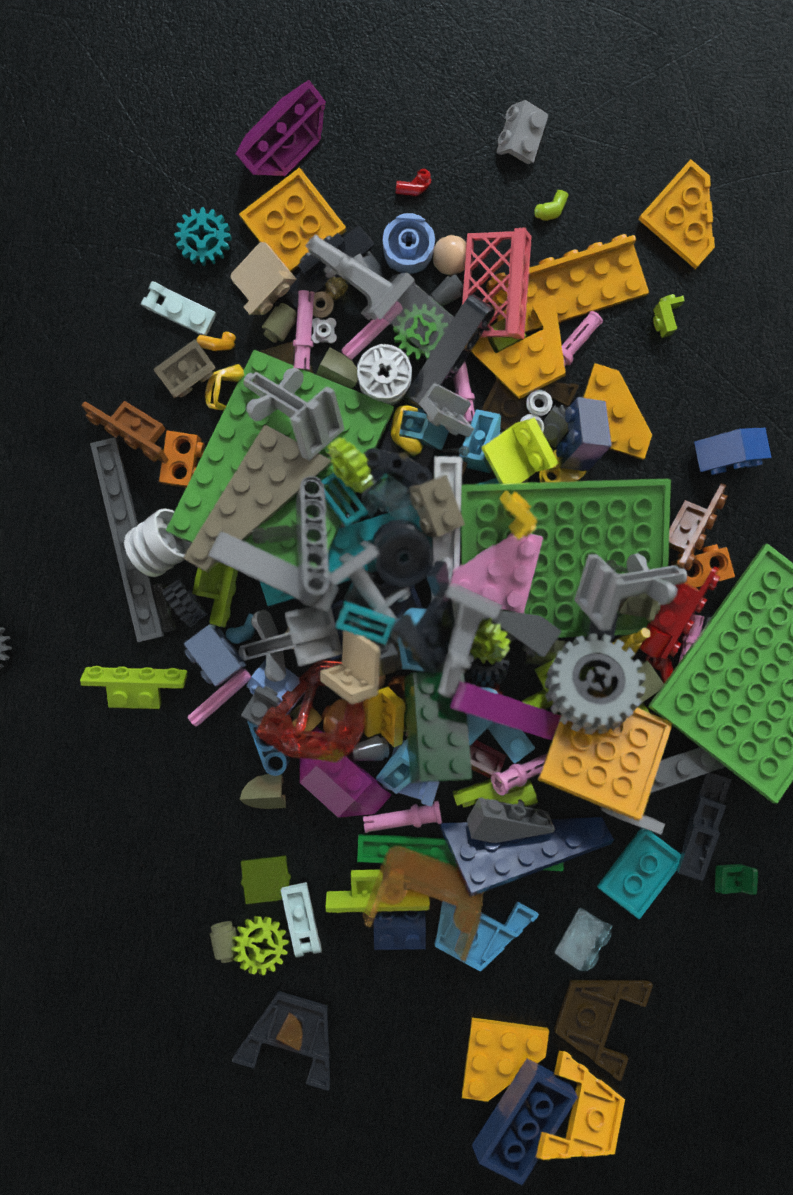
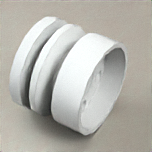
M384 344L367 350L358 363L357 371L358 383L362 394L389 405L397 404L404 399L411 386L412 369L405 353L395 346ZM381 369L389 371L388 378H386L384 375L380 376Z
M166 508L158 510L148 517L145 522L131 529L125 536L124 545L130 561L139 571L147 576H161L167 570L173 568L175 564L185 560L183 557L192 544L166 532L174 514L173 510Z

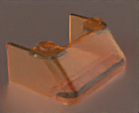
M403 846L391 847L385 855L363 914L365 924L371 927L380 901L390 905L398 904L404 899L408 888L455 905L453 921L461 933L454 950L460 960L466 962L480 923L484 892L470 896L458 867Z

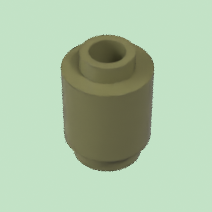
M280 303L278 307L275 306L262 326L265 330L263 335L274 343L278 340L283 342L296 323L297 312L284 303Z
M231 921L211 926L212 932L210 937L215 959H221V963L233 961L235 956L238 955V952L231 950L233 946H237V941L232 939L233 936H237L236 928L232 927Z

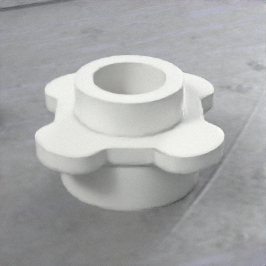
M314 318L312 320L314 334L311 338L314 343H334L337 337L334 334L335 319L320 320L319 318ZM323 328L326 329L325 333L321 331Z

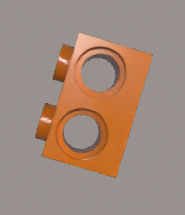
M173 431L166 432L164 453L169 460L166 464L162 462L159 482L165 485L187 488L198 465V459L204 453V443L201 442L202 439L198 435ZM183 442H190V451L186 454H181L179 451L180 445ZM179 467H186L187 474L183 479L176 478L175 473Z
M716 544L702 548L703 553L695 555L696 558L693 563L695 573L692 577L687 576L686 583L695 588L702 586L712 570L709 564L712 557H716L719 561V571L717 573L720 576L719 581L735 577L727 547L719 549ZM683 553L678 555L679 560L671 562L672 566L676 565L678 567Z

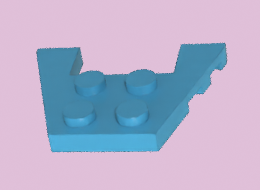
M449 866L435 947L481 972L539 914L517 901L506 923L503 925L459 900L466 885L459 869Z

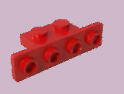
M712 568L700 590L686 582L674 585L676 597L669 603L661 604L659 613L655 614L654 621L650 622V624L673 636L661 656L663 660H666L670 655L674 657L682 645L678 642L682 633L685 635L689 633L694 624V621L690 619L695 611L701 612L707 602L704 595L708 588L713 591L720 579V576L717 575L719 568Z

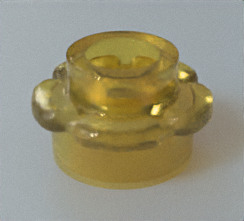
M336 276L330 278L325 284V294H329L333 300L339 299L348 289V285L344 282L345 279L343 277L337 278Z

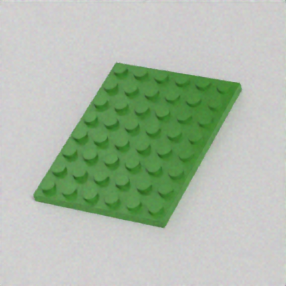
M253 351L244 369V377L238 381L168 524L167 533L190 543L194 541L264 425L297 442L290 417L277 409L261 421H254L249 417L246 410L248 403L253 399L261 397L246 388L243 383L247 374L258 372L279 385L283 380L285 371L292 369L293 365L259 351ZM298 369L303 373L304 378L294 395L308 403L326 386L335 391L344 430L329 444L338 438H344L347 444L350 442L361 454L370 448H377L394 411V406L377 401L365 394L306 370ZM328 444L319 454L331 460L332 458L328 454ZM333 465L327 470H323L316 477L321 481L334 473ZM334 479L332 481L350 505L352 500L338 481ZM328 485L324 487L343 514L346 515V509ZM296 494L295 498L266 523H262L252 532L253 534L246 540L244 539L243 542L298 567ZM325 500L328 554L342 522ZM307 538L311 542H316L312 538ZM308 562L311 566L317 567L315 563Z
M638 479L461 485L460 512L465 525L460 527L461 565L474 559L476 555L490 546L501 542L512 533L508 527L515 520L516 516L504 506L499 497L505 491H508L511 495L517 492L531 506L529 510L537 519L536 527L531 534L543 537L524 613L538 615L546 619L562 631L558 637L589 636L581 628L584 611L574 601L588 555H598L616 574L629 573L627 570V559L630 555L636 553L645 557L649 570L668 567L671 480ZM619 613L615 635L637 633L642 628H646L651 621L645 617Z
M765 544L648 707L663 719L672 723V726L772 803H778L793 781V563L769 544Z

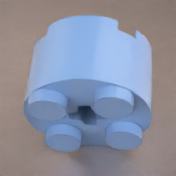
M412 213L401 214L388 224L384 230V257L389 267L400 273L413 274L425 270L432 259L434 251V231L421 216ZM407 241L412 242L411 247L406 246Z

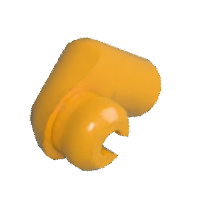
M224 332L222 339L199 335L197 343L201 348L212 351L231 350L235 346L236 336L229 332Z

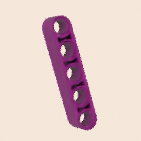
M460 681L451 704L452 708L550 740H553L560 722L559 720L562 717L561 715L553 714L552 712Z

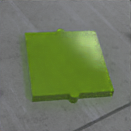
M286 856L241 861L243 875L241 885L244 886L246 904L283 900L281 888L289 886L291 878L287 870Z

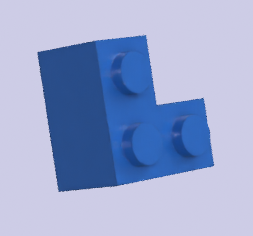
M765 428L738 429L694 442L700 472L711 471V475L727 472L726 467L734 466V469L763 465L762 460L771 458Z

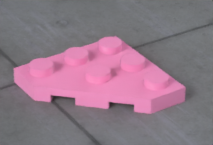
M512 533L509 534L501 542L490 546L476 555L474 559L455 568L452 571L450 585L456 583L502 605L501 609L524 614L543 537L530 534L528 537L525 538L523 536L518 540Z

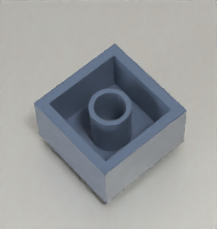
M208 625L184 643L187 647V650H185L186 655L193 663L198 662L203 669L200 673L208 684L212 682L215 686L223 684L247 666L219 626Z

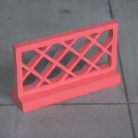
M515 228V231L467 234L463 303L479 289L485 296L483 301L485 303L490 301L497 309L487 326L490 330L484 331L480 338L512 337L513 339H524L531 235L525 228ZM511 239V248L502 255L495 247L502 240ZM485 240L489 246L477 256L473 252L474 241ZM494 250L501 258L489 269L482 260ZM505 262L510 267L509 274L500 281L494 272ZM480 263L487 272L476 282L472 278V270ZM492 276L499 284L487 294L480 286ZM503 288L508 293L507 300L499 307L492 298ZM502 314L506 319L505 330H494L490 324Z

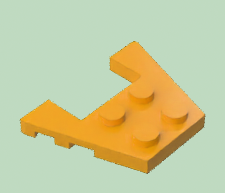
M554 295L532 305L533 311L543 330L498 353L494 352L487 337L479 338L471 351L518 399L566 376Z
M559 1051L554 1075L576 1082L575 1092L578 1098L572 1106L566 1139L541 1132L536 1157L547 1160L550 1158L615 1154L625 1099L602 1080L593 1076L585 1066L577 1063L565 1051Z

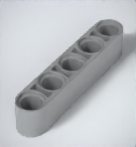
M219 532L208 555L209 557L301 600L299 596L298 567L231 535ZM329 583L323 600L314 607L328 612L339 587ZM312 586L309 587L312 591H315V592L319 591V590H318L317 588H315V587H312Z

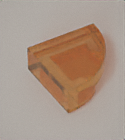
M289 1013L276 1039L299 1051L303 1039L302 1027L296 1017Z

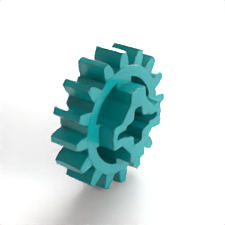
M201 207L198 214L194 209H191L192 216L188 217L184 214L182 216L185 221L184 224L177 223V227L181 232L175 233L176 239L180 240L176 245L179 250H183L182 254L185 258L190 256L193 264L198 259H200L203 266L206 265L208 259L215 264V257L219 256L223 259L222 250L230 249L226 241L232 240L230 233H227L230 230L229 225L224 223L225 220L222 215L216 217L214 209H211L209 214L206 213L204 207ZM209 222L217 226L219 230H216V228H211L209 226ZM204 233H207V235L204 236V240L199 239L203 237ZM188 243L196 245L198 251L193 250Z

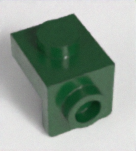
M741 864L716 866L715 892L721 894L743 892L749 895H756L757 869Z

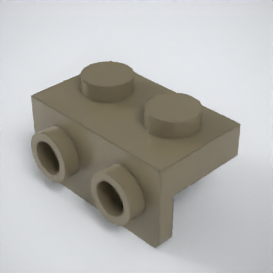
M194 339L155 367L154 371L175 398L178 395L180 397L187 395L193 389L191 386L199 380L204 382L213 375L212 371L215 369V366Z
M441 475L426 483L409 488L411 504L417 509L420 517V528L427 537H440L465 525L447 475Z

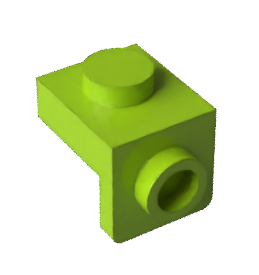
M674 294L665 296L660 299V302L654 308V326L657 332L660 331L662 338L671 336L677 330L672 309L682 305L685 301L683 296L676 298Z

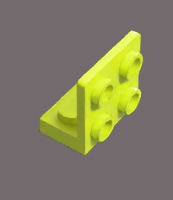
M535 417L515 423L481 448L500 484L522 483L535 472L551 469L558 464Z

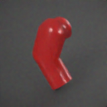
M421 169L411 182L397 181L396 194L420 195L430 186V172L426 169Z
M650 655L646 656V661L653 668L661 672L662 682L665 683L673 672L671 659L668 657L666 660H663L662 658H655Z

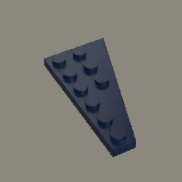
M602 817L551 819L555 829L553 833L498 843L472 839L467 822L440 824V829L470 896L612 844L614 840Z

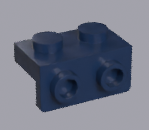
M425 910L374 911V950L426 949Z

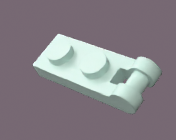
M154 281L151 282L149 286L150 292L147 298L144 297L141 302L143 307L200 335L207 336L217 315L216 312ZM159 295L165 298L162 306L156 303Z
M307 882L282 887L281 894L295 957H302L304 953L313 952V954L321 953V943L318 937ZM310 937V941L302 943L301 938Z

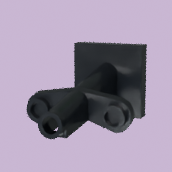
M387 431L381 449L370 448L363 454L368 460V468L372 469L370 474L373 477L372 480H377L388 485V487L411 494L409 491L410 487L421 485L433 479V475L428 467L435 449L422 444L421 453L412 457L392 440L391 432Z

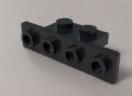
M360 226L355 227L343 238L337 233L333 237L330 235L323 239L352 258L358 254L363 256L374 247L373 241ZM310 252L300 259V264H298L300 273L295 276L297 280L285 294L296 309H298V291L306 290L309 293L311 291L317 293L339 276V274L331 278L325 276L326 272L323 269L326 264Z

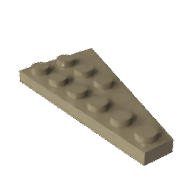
M264 425L183 558L208 573L219 563V561L208 555L220 531L241 541L246 540L253 534L252 532L262 523H266L295 498L301 481L307 476L316 477L323 470H327L333 465L330 459L318 453L308 461L301 456L298 443L295 440Z

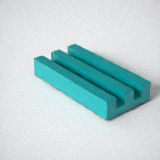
M335 473L322 480L324 487L328 485L351 516L348 519L345 517L324 488L325 500L346 528H349L353 522L356 523L360 520V517L368 514V511L351 488L346 486L340 478H337ZM334 479L338 481L359 509L358 512H354L332 481Z
M344 601L343 609L340 611L335 628L386 645L395 619ZM348 611H351V612L360 614V615H362V616H365V617H368V618L377 620V621H379V622L385 623V624H387V627L384 626V625H381V624H378V623H375V622L366 620V619H364V618H361V617H358V616L349 614ZM345 619H347L349 621L361 624L363 626L384 632L383 636H381L370 631L344 623Z

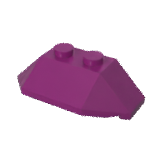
M309 80L281 98L245 135L236 155L253 175L286 176L321 140L323 112L326 101Z
M316 726L299 745L300 783L337 817L375 814L392 795L356 761H352L343 749L331 743L319 727Z

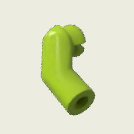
M557 190L553 202L538 204L535 207V216L546 221L559 217L569 194L563 190Z

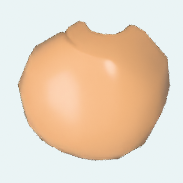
M454 235L441 238L434 246L432 255L434 266L442 274L450 276L463 272L465 270L467 243L461 237Z

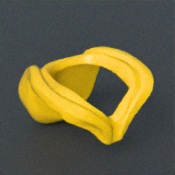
M239 364L218 370L209 378L205 394L206 404L209 408L225 410L226 405L217 401L221 380L238 382L244 377V370ZM215 382V388L213 392L214 404L210 403L213 384Z
M408 405L399 406L393 416L391 437L398 446L414 457L421 453L422 443L418 439L400 437L399 433L403 410L418 412V409Z

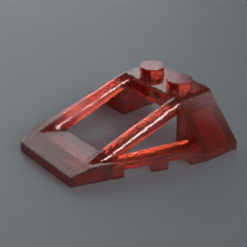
M318 660L299 678L300 683L291 692L287 691L282 696L283 701L276 708L272 706L265 713L256 730V734L286 756L338 762L352 751L358 743L365 727L367 699L353 704L348 702L343 720L337 722L332 734L304 731L318 685L327 686L320 680L321 671L342 664V661ZM305 692L294 727L290 715L286 714Z

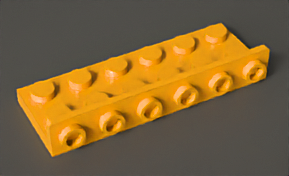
M626 234L613 238L610 243L603 245L602 242H597L588 246V250L581 252L572 250L565 253L562 258L554 260L553 257L540 261L537 266H529L525 333L542 328L532 305L552 295L555 297L558 323L589 314L590 311H599L648 295L647 284L634 247L635 235L627 237ZM499 273L495 276L502 281L507 275ZM493 277L487 283L486 289L488 294L499 284ZM502 288L492 300L500 307L507 300L508 293ZM500 314L496 321L499 322L504 319L503 315Z

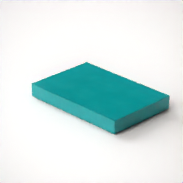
M641 827L597 887L640 919L678 869L681 854L650 830Z

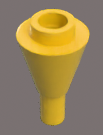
M642 628L637 633L617 637L613 644L620 640L624 643L621 647L623 651L626 652L631 648L636 654L642 642L650 636V631L647 628Z

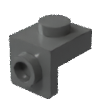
M557 403L543 421V434L548 444L556 448L568 431V423L565 421V412L568 407L565 405L560 406Z

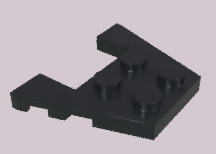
M436 561L426 576L434 599L416 626L411 614L401 613L390 629L394 636L400 637L401 645L413 652L412 657L426 673L435 674L440 664L444 661L449 650L455 624L452 598L446 596L450 586L446 561Z
M278 991L234 1054L232 1062L254 1068L262 1043L313 1057L306 1084L329 1091L328 1006Z

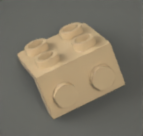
M260 242L231 273V279L249 300L244 308L250 315H264L269 312L277 299L285 295L289 291L290 286L297 280L265 242Z
M343 631L342 664L321 671L320 680L351 704L378 695L379 661L381 656L379 647L363 636Z

